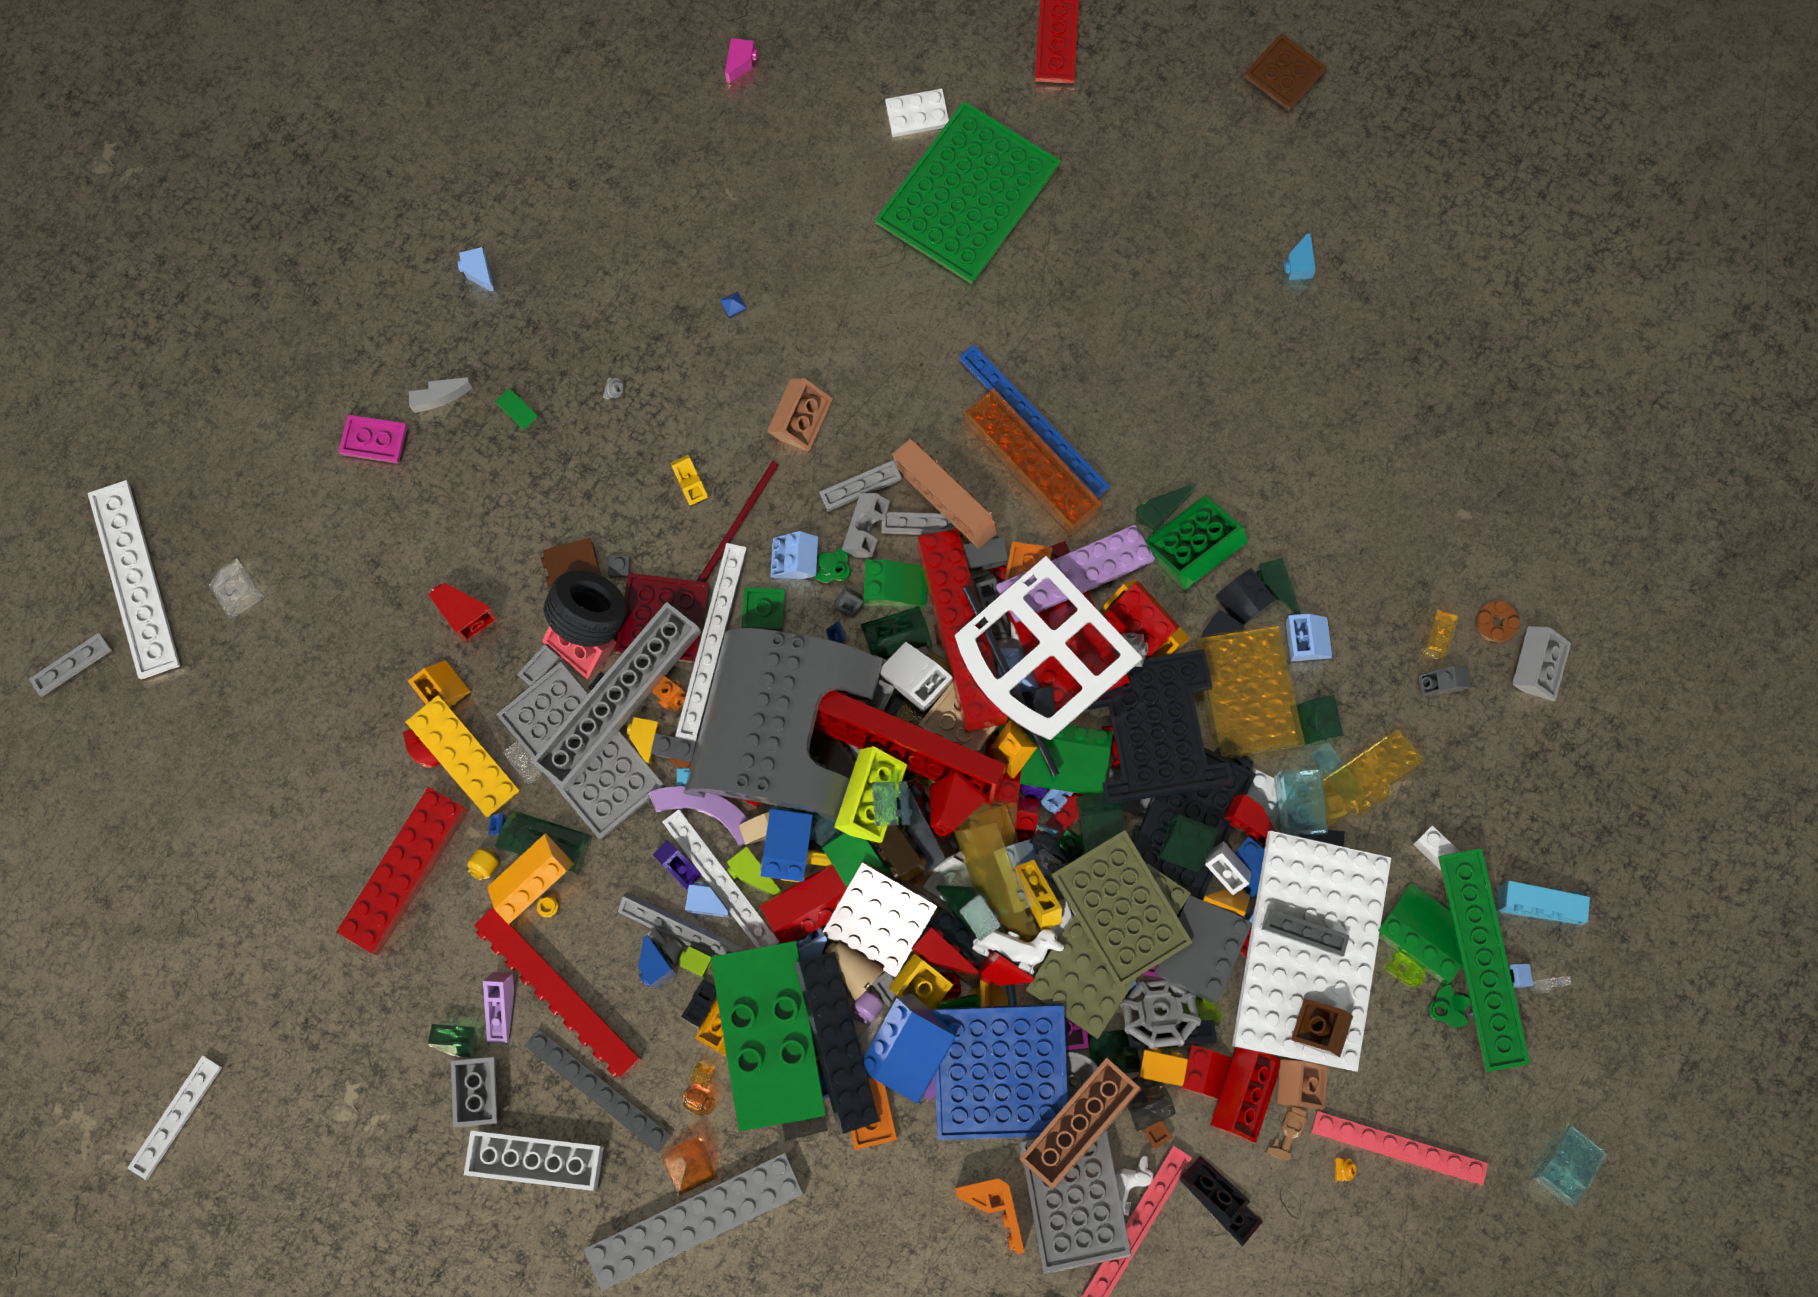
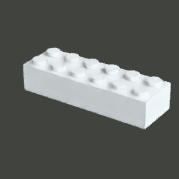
M471 1131L464 1175L598 1191L604 1147Z

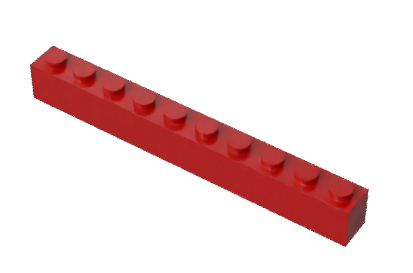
M493 907L474 924L478 929L476 934L483 941L488 939L492 944L490 947L492 951L498 956L502 954L507 959L504 963L512 971L516 969L521 974L519 978L525 985L529 986L531 984L536 989L533 993L541 1001L545 999L550 1004L548 1008L555 1016L560 1014L565 1019L563 1024L571 1032L575 1030L579 1034L577 1039L585 1047L590 1045L594 1049L592 1054L600 1062L604 1060L609 1065L607 1070L615 1078L618 1075L624 1078L642 1060L511 924L508 925Z

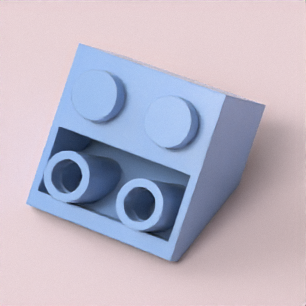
M798 531L773 538L771 577L806 579L816 576L818 536Z
M1314 614L1288 616L1285 623L1290 662L1332 658L1327 617Z

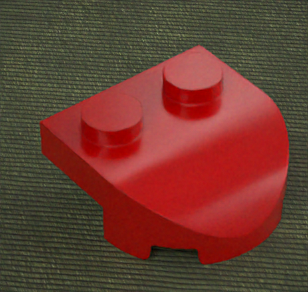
M412 729L403 732L406 750L415 764H420L424 768H431L441 764Z

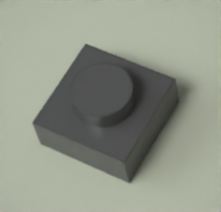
M609 556L608 576L628 577V573H630V556Z

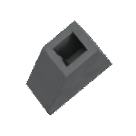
M1450 666L1419 675L1422 696L1455 693L1471 688L1469 672L1466 667Z

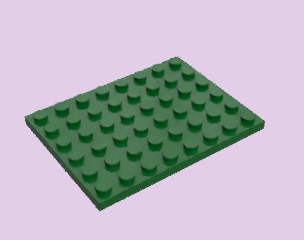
M963 101L876 217L875 223L970 284H973L1057 170L1061 160L971 104Z

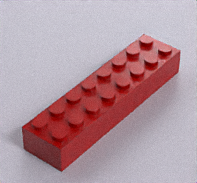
M428 786L336 932L378 956L469 811Z

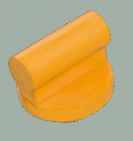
M1335 1158V1181H1351L1356 1175V1165L1351 1159Z

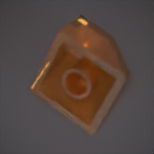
M699 1136L661 1155L678 1196L718 1177L705 1145Z

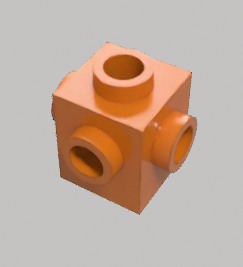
M665 676L651 691L660 699L658 703L666 710L670 707L676 712L684 705L687 694L683 691L686 688L677 680L673 683Z

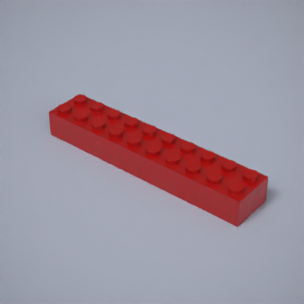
M958 529L918 536L917 550L949 673L953 677L954 692L965 733L1005 725L1008 716L977 685L962 658L955 638V634L975 618L963 588L970 586L976 597ZM977 623L975 626L980 630L981 627L979 623ZM984 633L976 638L977 646L989 670L998 679L989 644Z
M828 692L823 696L819 704L814 725L815 730L859 749L876 747L907 764L906 769L935 782L958 771L988 796L984 803L992 806L1002 786L1007 766L1000 760L992 759L983 755L980 751L964 747L959 742L950 741L940 734L929 732L919 725H913L901 717L892 716L882 709L871 707L865 702L850 698L842 692Z

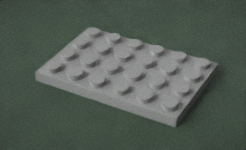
M1107 1129L1055 1189H1051L1024 1164L1044 1274L1132 1256ZM1036 1139L1020 1142L1022 1155Z

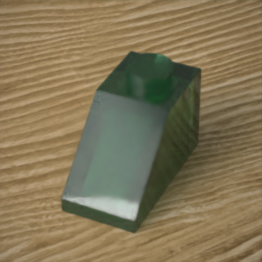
M431 1025L428 1046L451 1056L474 1058L477 1043L475 1027Z

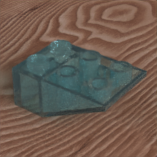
M1570 1126L1532 1178L1566 1206L1575 1207L1588 1190L1607 1154L1574 1127Z

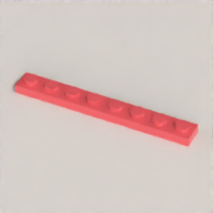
M1316 1111L1311 1129L1313 1134L1479 1185L1484 1184L1488 1163Z
M1174 1145L1172 1146L1151 1184L1147 1187L1126 1222L1132 1256L1102 1262L1082 1297H1109L1191 1161V1156Z

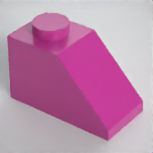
M731 38L725 69L726 81L728 83L733 82L753 68L754 60L757 61L758 49L755 48L754 41Z

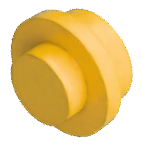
M551 896L542 897L537 903V911L543 917H552L558 911V902Z

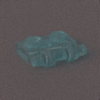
M906 781L898 782L899 790H895V782L872 783L876 826L899 825L898 817H902V825L911 824L910 816H912V809H909L908 799L910 797V790L907 789ZM896 798H900L901 810H897Z

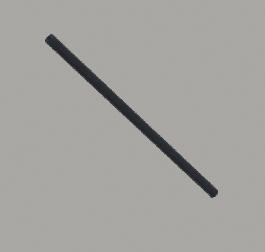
M967 586L963 588V591L976 617L982 610L971 587ZM984 617L978 623L982 628L988 622ZM989 627L983 633L1003 675H1005L1010 668ZM1016 685L1011 690L1014 698L1028 707L1018 685ZM1031 732L1051 776L1059 775L1060 773L1042 736Z

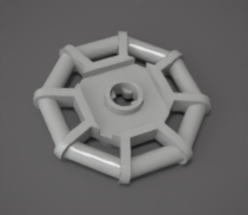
M1165 979L1138 981L1136 987L1120 1004L1124 1015L1125 1032L1133 1035L1152 1050L1157 1047L1183 1046L1184 1041L1196 1026H1200L1201 1023L1195 1001L1196 995ZM1164 988V990H1159V991H1150V990H1149V989ZM1169 989L1174 991L1181 997L1174 998L1173 996H1171ZM1141 993H1144L1145 997L1139 1003L1134 1002ZM1185 1003L1188 1005L1189 1015L1183 1013L1182 1005ZM1159 1008H1161L1164 1012L1166 1011V1013L1163 1016H1159L1156 1014ZM1132 1009L1137 1010L1139 1015V1019L1134 1022L1131 1011ZM1182 1021L1187 1022L1188 1024L1179 1033L1177 1031L1179 1024ZM1141 1026L1145 1027L1148 1032L1152 1033V1036H1148L1138 1028ZM1171 1033L1173 1037L1156 1039L1157 1034Z

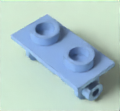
M1050 789L1040 803L1051 814L1060 812V809L1068 800L1066 796H1071L1074 792Z

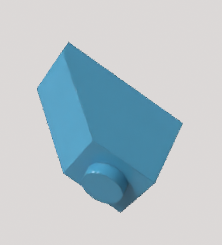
M1311 233L1306 234L1289 253L1287 261H1284V272L1288 273L1289 280L1310 279L1314 276L1315 263Z

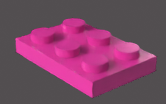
M347 415L339 453L345 456L399 464L408 426L405 423Z

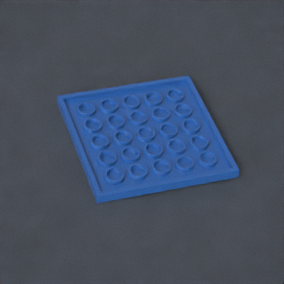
M1064 1004L932 1008V1012L957 1034L956 1039L935 1074L938 1140L1038 1137L1068 1103Z

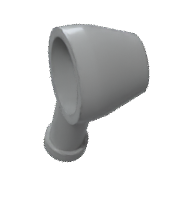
M656 927L653 928L647 935L651 936L668 961L674 964L679 959L684 948L677 940L667 943L658 933Z

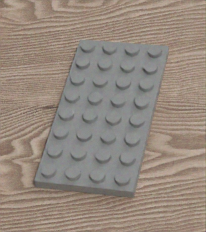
M560 662L496 715L533 759L588 694ZM619 731L567 792L550 779L599 840L603 839L650 800V791L665 787Z

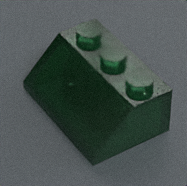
M919 606L861 624L869 654L879 656L885 660L889 659L905 642L916 649L923 646L927 648L933 646L926 621Z

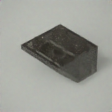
M1138 1076L1131 1079L1141 1088L1138 1094L1125 1107L1136 1131L1176 1115L1171 1096L1162 1082L1139 1078Z

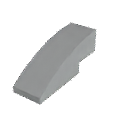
M468 377L428 381V389L409 391V406L414 413L441 407L471 390L472 383Z

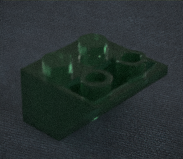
M1125 1030L1102 1032L1098 1039L1092 1035H1087L1090 1058L1098 1067L1108 1058L1125 1074L1139 1072L1140 1058L1138 1049L1129 1050L1128 1035Z

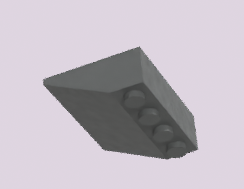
M1189 895L1178 919L1193 943L1159 963L1153 973L1208 1002H1218L1252 923L1232 912Z

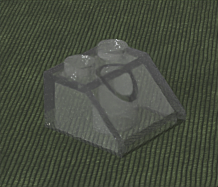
M237 558L219 569L209 584V588L229 619L265 597L246 566Z

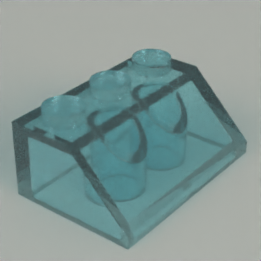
M1321 770L1278 772L1274 776L1280 833L1301 838L1327 834Z

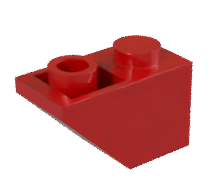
M1019 797L1013 844L1029 840L1035 833L1040 799Z

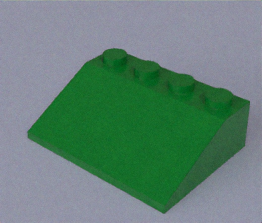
M1205 495L1147 538L1145 542L1155 560L1183 590H1186L1248 543L1244 527Z
M1067 725L1051 740L1042 737L1060 774L1055 777L1051 776L1037 747L1022 767L1020 784L1104 797L1102 782H1106L1113 732ZM1029 734V738L1035 743L1032 734Z
M1410 882L1382 921L1378 930L1380 932L1379 938L1440 983L1447 985L1451 983L1462 967L1450 910Z

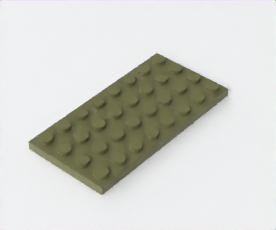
M1145 862L1177 916L1191 893ZM1073 914L1057 941L1065 946V949L1063 951H1055L1053 949L1049 951L1033 976L1035 980L1027 985L1025 991L1045 1004H1064V1017L1098 1039L1137 978L1118 988Z

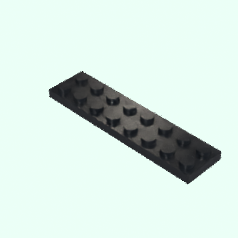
M835 952L794 963L838 1133L845 1134L879 1122Z

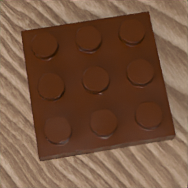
M1281 33L1245 72L1244 78L1290 111L1323 75L1327 66Z

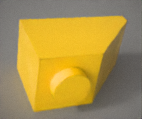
M634 717L633 722H630L628 725L627 735H629L630 740L646 764L652 766L654 758L651 755L655 734H659L661 726L657 721Z

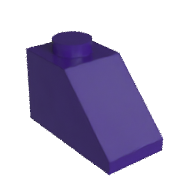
M668 840L653 854L686 890L689 885H692L701 876V873Z

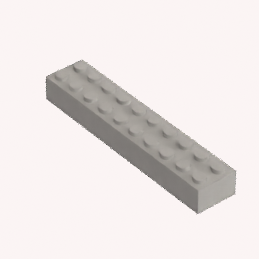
M666 602L537 753L531 763L567 792L648 697L663 676L669 672L701 634L699 627Z
M783 1153L585 1248L584 1251L601 1291L606 1290L805 1193L787 1153Z

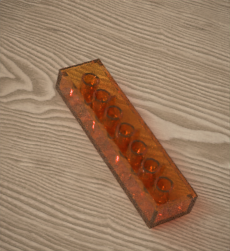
M994 388L963 413V422L1070 537L1075 535L1102 511L1103 504Z

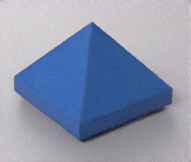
M738 291L720 300L728 317L747 309Z
M840 621L826 629L829 640L838 643L846 641V632Z
M503 813L490 816L489 836L502 834L509 827Z

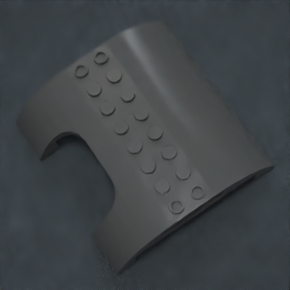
M739 628L727 631L722 641L683 793L703 798L706 793L812 811L819 813L823 819L836 821L850 779L817 765L810 756V741L819 704L823 696L835 690L848 691L851 697L855 699L873 701L882 661L857 648L817 637L755 628Z

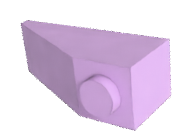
M492 972L483 981L487 1042L508 1043L514 1000L513 973Z

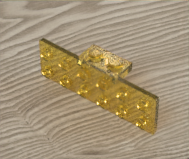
M1396 730L1297 797L1296 801L1317 828L1323 832L1352 812L1355 817L1360 813L1365 814L1372 808L1373 804L1386 800L1390 793V786L1422 765L1424 759L1403 734Z

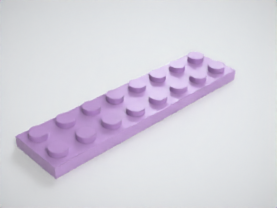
M1133 525L1054 559L1051 562L1081 593H1084L1152 563L1155 557L1149 550L1136 525ZM1027 572L999 583L996 586L999 594H1003ZM1032 575L1024 583L1029 587L1037 579ZM1048 578L1044 579L1024 597V601L1036 614L1069 600ZM1009 611L1015 622H1019L1020 619L1012 611Z

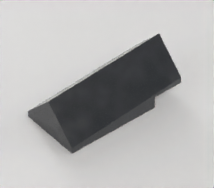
M1202 1156L1193 1163L1178 1181L1240 1248L1244 1246L1263 1222L1246 1207L1251 1201Z

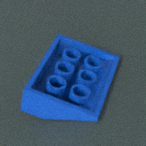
M913 994L897 997L863 1058L866 1072L876 1081L911 1101L919 1103L956 1039L957 1034Z

